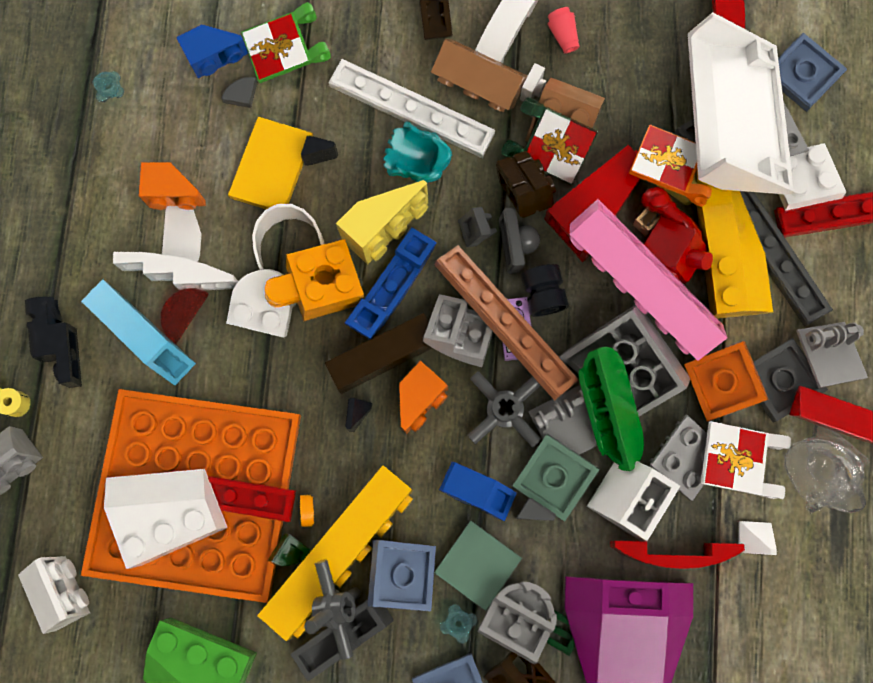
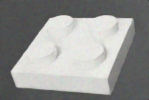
M825 143L808 147V152L790 157L794 192L790 195L779 194L785 211L842 199L846 194L845 187Z

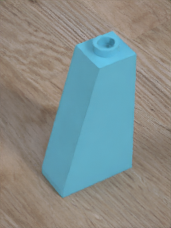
M103 279L81 301L145 365L173 385H176L196 364L125 297Z

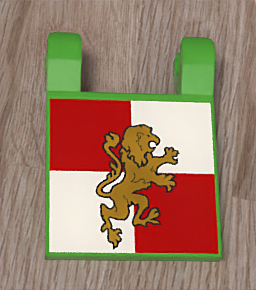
M304 3L291 13L241 32L259 83L311 63L325 62L331 58L330 51L325 42H319L309 50L306 47L298 24L311 23L317 19L311 3Z

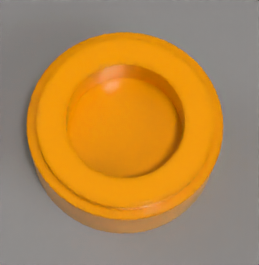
M300 495L301 527L314 525L313 496Z

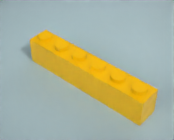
M383 465L257 616L285 641H288L293 636L299 639L305 632L304 625L307 619L312 614L314 599L323 596L315 563L327 560L334 586L337 585L341 588L352 575L348 570L356 560L361 563L373 549L369 545L376 535L382 538L391 528L393 523L390 521V518L397 510L402 514L413 501V498L409 496L413 490Z

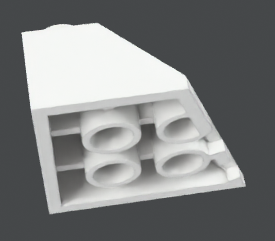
M205 469L106 478L104 510L126 569L142 566L228 528Z

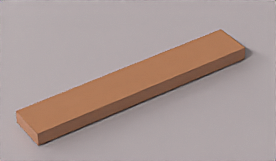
M459 245L436 260L435 267L554 401L579 380Z

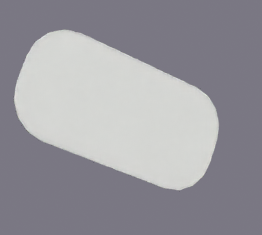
M167 206L162 255L176 256L198 262L201 248V231L194 209L185 210L178 206Z

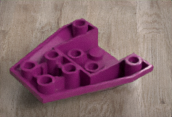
M565 576L564 610L586 683H672L693 619V583L608 580Z

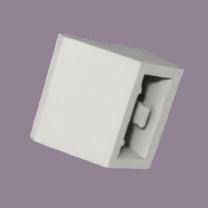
M636 461L635 468L631 471L618 469L619 465L613 462L587 504V507L639 541H648L679 490L680 485Z
M66 556L40 557L18 574L43 634L57 631L90 614L87 607L89 605L88 596L82 588H79L75 579L77 575L75 566Z

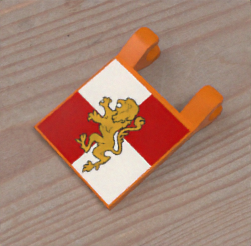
M649 125L629 174L684 195L692 203L701 207L706 204L712 193L711 187L707 185L691 184L697 170L696 143Z

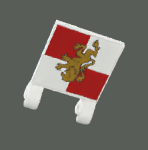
M712 421L708 422L701 484L759 495L770 499H784V486L763 483L767 447L776 450L790 449L791 438L789 436L769 434Z

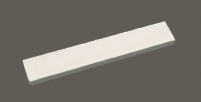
M341 59L329 81L331 88L399 120L408 121L423 131L435 132L442 140L483 158L495 135L494 129L344 59Z

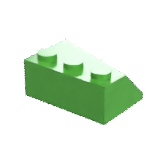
M170 617L160 620L146 652L143 680L146 683H245L257 652Z

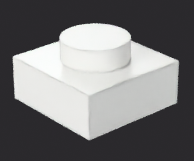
M534 63L522 86L521 101L531 104L535 95L540 97L547 82L543 79L544 67Z

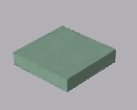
M546 434L512 486L555 513L557 517L565 522L600 469L549 434Z
M470 521L434 573L486 611L522 558L474 522Z

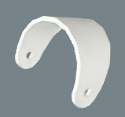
M276 204L266 209L257 219L252 239L255 258L260 270L264 269L261 257V241L264 234L278 222L289 219L307 222L316 229L320 244H325L315 220L303 208L293 204Z

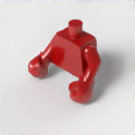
M658 186L647 189L642 194L641 202L643 207L650 212H657L662 217L658 220L644 245L681 283H686L691 279L696 269L708 270L711 267L713 255L707 252V246L702 240V231L692 218L676 207L677 204L672 201L666 190Z

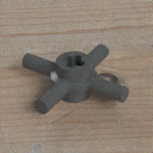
M479 371L470 378L489 400L487 405L488 417L467 435L474 444H477L495 426L502 428L513 426L532 448L542 440L522 419L524 414L523 401L541 386L534 377L530 378L515 393L511 391L498 392ZM500 403L504 405L507 403L511 404L510 412L512 415L508 416L505 413L502 416L499 414Z
M321 560L315 563L323 596L314 599L312 604L313 617L305 623L304 628L309 634H314L325 626L333 630L340 659H349L353 656L345 623L354 620L356 613L355 601L360 598L361 591L357 587H352L343 593L336 590L328 561Z

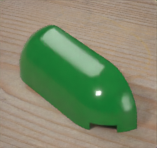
M600 347L587 354L583 367L579 369V381L599 451L603 456L607 454L612 461L618 464V469L631 471L635 468L636 461L640 462L644 449L643 431L627 371L621 356L611 347Z

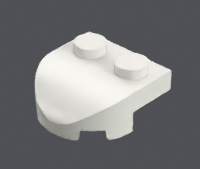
M261 269L249 273L240 279L232 292L226 324L283 338L286 337L292 308L296 303L274 308L265 298L266 282L270 278L283 274L272 269Z

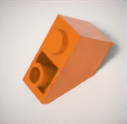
M141 162L139 197L150 208L163 210L167 206H178L181 209L193 210L196 206L206 205V200L201 193L171 162Z
M421 360L399 383L402 430L406 434L411 429L416 432L427 420L424 415L432 407L438 409L448 398V395L445 393L448 390V385Z

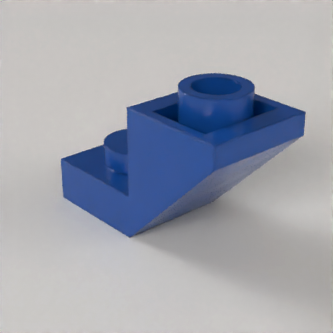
M451 462L439 488L441 492L459 502L477 507L502 521H505L517 492L502 483L456 462Z

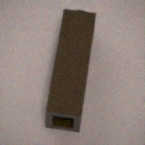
M423 313L325 362L338 391L343 394L432 349V347L423 342V337L429 323L425 314Z

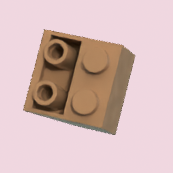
M550 78L543 88L525 141L531 143L546 109L552 110L593 130L605 98Z

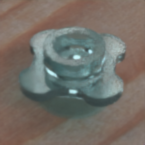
M115 71L101 72L93 79L92 83L97 90L96 98L98 101L106 102L109 98H120L124 95V89L120 86L119 82L121 79L119 73Z
M457 604L451 605L448 609L449 615L446 621L440 624V630L445 635L450 634L455 637L457 642L465 643L469 640L468 633L471 628L477 624V617L474 613L468 614L462 611L461 607ZM456 621H461L462 625L457 627L455 623Z

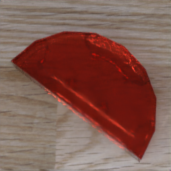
M197 288L183 289L174 293L165 302L161 311V326L165 335L175 344H177L209 295L207 292Z

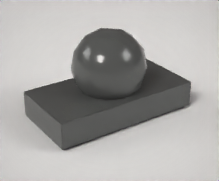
M515 207L505 208L498 220L507 273L516 274L525 265L523 254H529L538 249L540 235L530 225L518 227Z

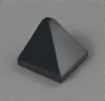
M357 398L348 399L345 427L349 432H355L371 411V402Z

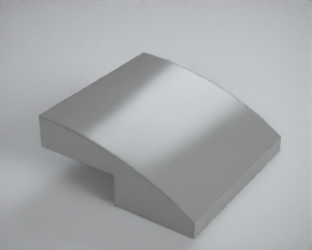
M439 294L424 334L423 342L451 358L483 367L493 331L474 310L468 309L466 300Z

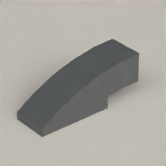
M368 600L356 607L354 620L345 623L352 651L394 621L387 608L369 607ZM329 628L290 654L307 682L340 660L333 630Z

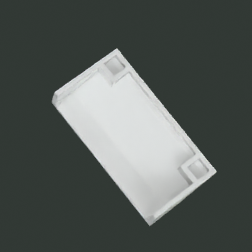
M712 12L688 32L698 180L721 190L790 195L794 192L777 46Z

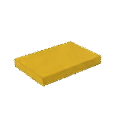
M258 117L228 196L231 199L263 209H268L276 204H289L304 164L301 152L306 137L309 135L313 136V134Z

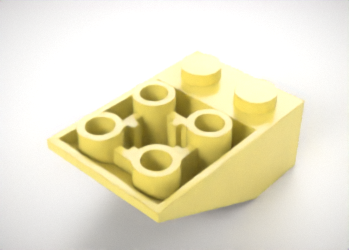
M422 180L358 201L336 223L341 239H345L347 246L367 265L373 259L375 261L379 260L387 251L386 246L393 239L398 240L408 229L407 225L414 218L419 219L427 211V183Z

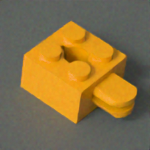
M345 239L286 254L288 274L270 278L265 285V298L272 307L279 308L298 303L303 321L356 307L364 296Z

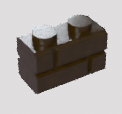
M523 151L515 154L513 158L507 157L497 161L496 169L499 183L520 217L525 218L535 214L537 210L541 212L553 206L552 194L556 192V188L551 176H544V169L539 159L533 160L529 152Z

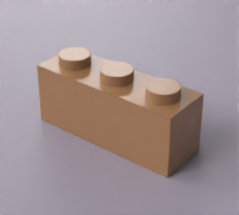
M453 39L444 40L431 73L439 76L437 81L449 87H453L456 84L464 88L463 93L477 100L479 97L490 101L488 105L491 108L500 112H504L505 109L511 110L515 107L521 94L522 86L528 76Z

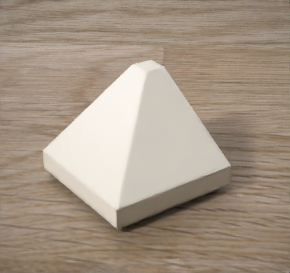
M738 521V544H744L745 551L741 553L777 555L771 523Z

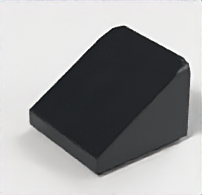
M310 135L306 137L301 152L304 165L309 166L338 157L336 144L333 141Z

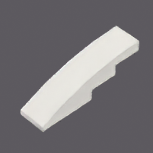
M113 252V264L122 271L143 270V274L151 281L173 280V284L180 291L234 289L238 283L234 275L203 263L176 256L147 252Z

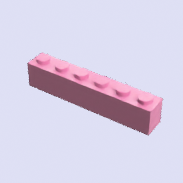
M599 199L570 223V240L573 245L580 251L585 249L592 256L593 264L601 272L607 271L614 278L615 286L622 293L628 292L635 298L634 303L638 309L644 314L649 312L656 319L655 324L665 335L670 333L676 339V345L684 354L688 355L690 353L698 361L727 339L724 325Z

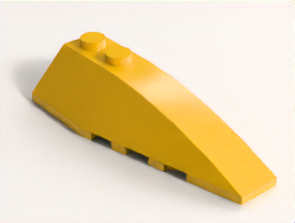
M697 168L695 173L696 184H704L712 189L711 196L706 204L702 207L696 205L699 229L702 231V240L707 246V252L713 255L711 267L705 270L710 312L717 319L773 313L765 251L740 191L721 190L698 180Z

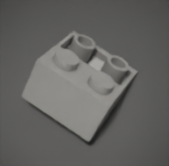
M9 426L0 433V495L10 489V483L16 478L23 477L36 468V463L43 458L23 429Z

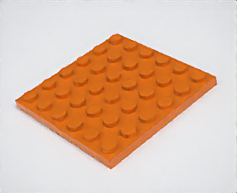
M119 389L81 576L268 603L271 598L276 564L267 560L281 539L283 521L222 511L228 528L142 566L126 569L104 510L106 478L164 473L172 472V470L205 469L207 475L212 477L289 489L301 415Z

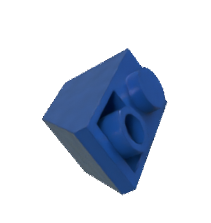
M200 25L176 37L197 78L209 76L215 73L218 68L229 63L238 62L243 56L249 54L241 35L206 25Z

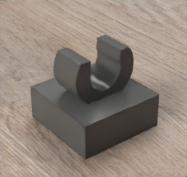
M482 207L472 208L458 220L466 247L477 246L497 232L496 228H489L487 221L492 216L489 213H484Z

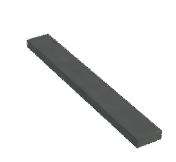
M694 119L676 129L675 133L685 139L688 138V140L696 143ZM740 191L765 251L768 273L804 327L833 310L756 194L754 192Z

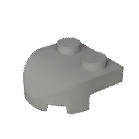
M520 582L506 586L495 596L477 632L527 661L536 664L550 633L555 629L557 614H555L550 601L551 597L543 588L530 582Z

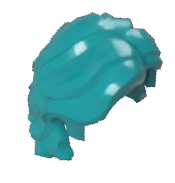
M408 121L404 123L403 128L393 129L392 139H389L387 142L392 148H386V155L383 157V161H385L383 166L387 169L388 175L401 176L403 178L410 177L415 182L424 180L428 183L439 180L451 161L452 152L450 147L442 141L437 133L421 131Z

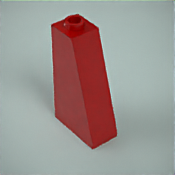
M629 145L546 211L544 220L582 263L588 259L590 254L585 249L583 251L578 250L571 242L570 223L597 199L617 216L641 180V178L629 174L638 153L637 150L634 151Z

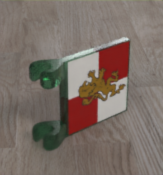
M527 97L523 101L520 110L527 115L539 118L529 141L524 148L515 141L507 140L503 145L501 153L513 158L515 154L527 151L533 160H540L545 173L573 185L599 131L554 111L533 98Z

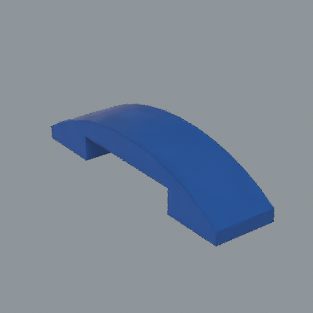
M411 227L395 250L393 259L365 299L362 298L345 321V324L371 340L405 297L429 259L437 242Z

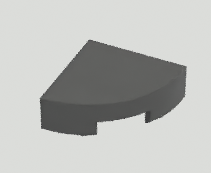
M246 77L230 84L222 95L223 103L251 108L258 83L255 77Z

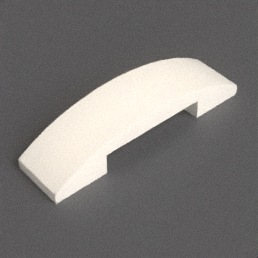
M502 0L475 50L504 63L505 55L525 19L530 17L538 0Z

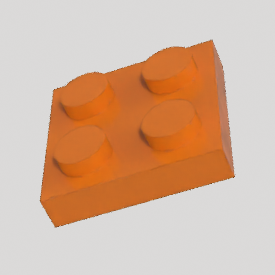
M744 341L706 355L698 361L693 360L684 364L707 422L769 400Z

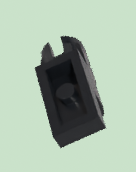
M43 296L26 299L25 313L33 318L31 322L26 324L32 358L40 362L56 361L57 363L53 366V372L58 384L68 388L81 387L77 328L62 321L58 300H54V297Z

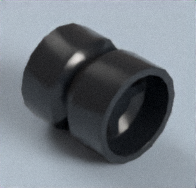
M541 265L526 270L521 274L524 290L531 295L527 302L532 317L555 314L569 307L566 291L560 288L563 279L559 265Z

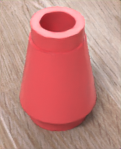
M569 7L559 8L548 15L549 22L547 25L562 48L563 53L567 54L577 50L580 45L578 43L574 13L570 12Z

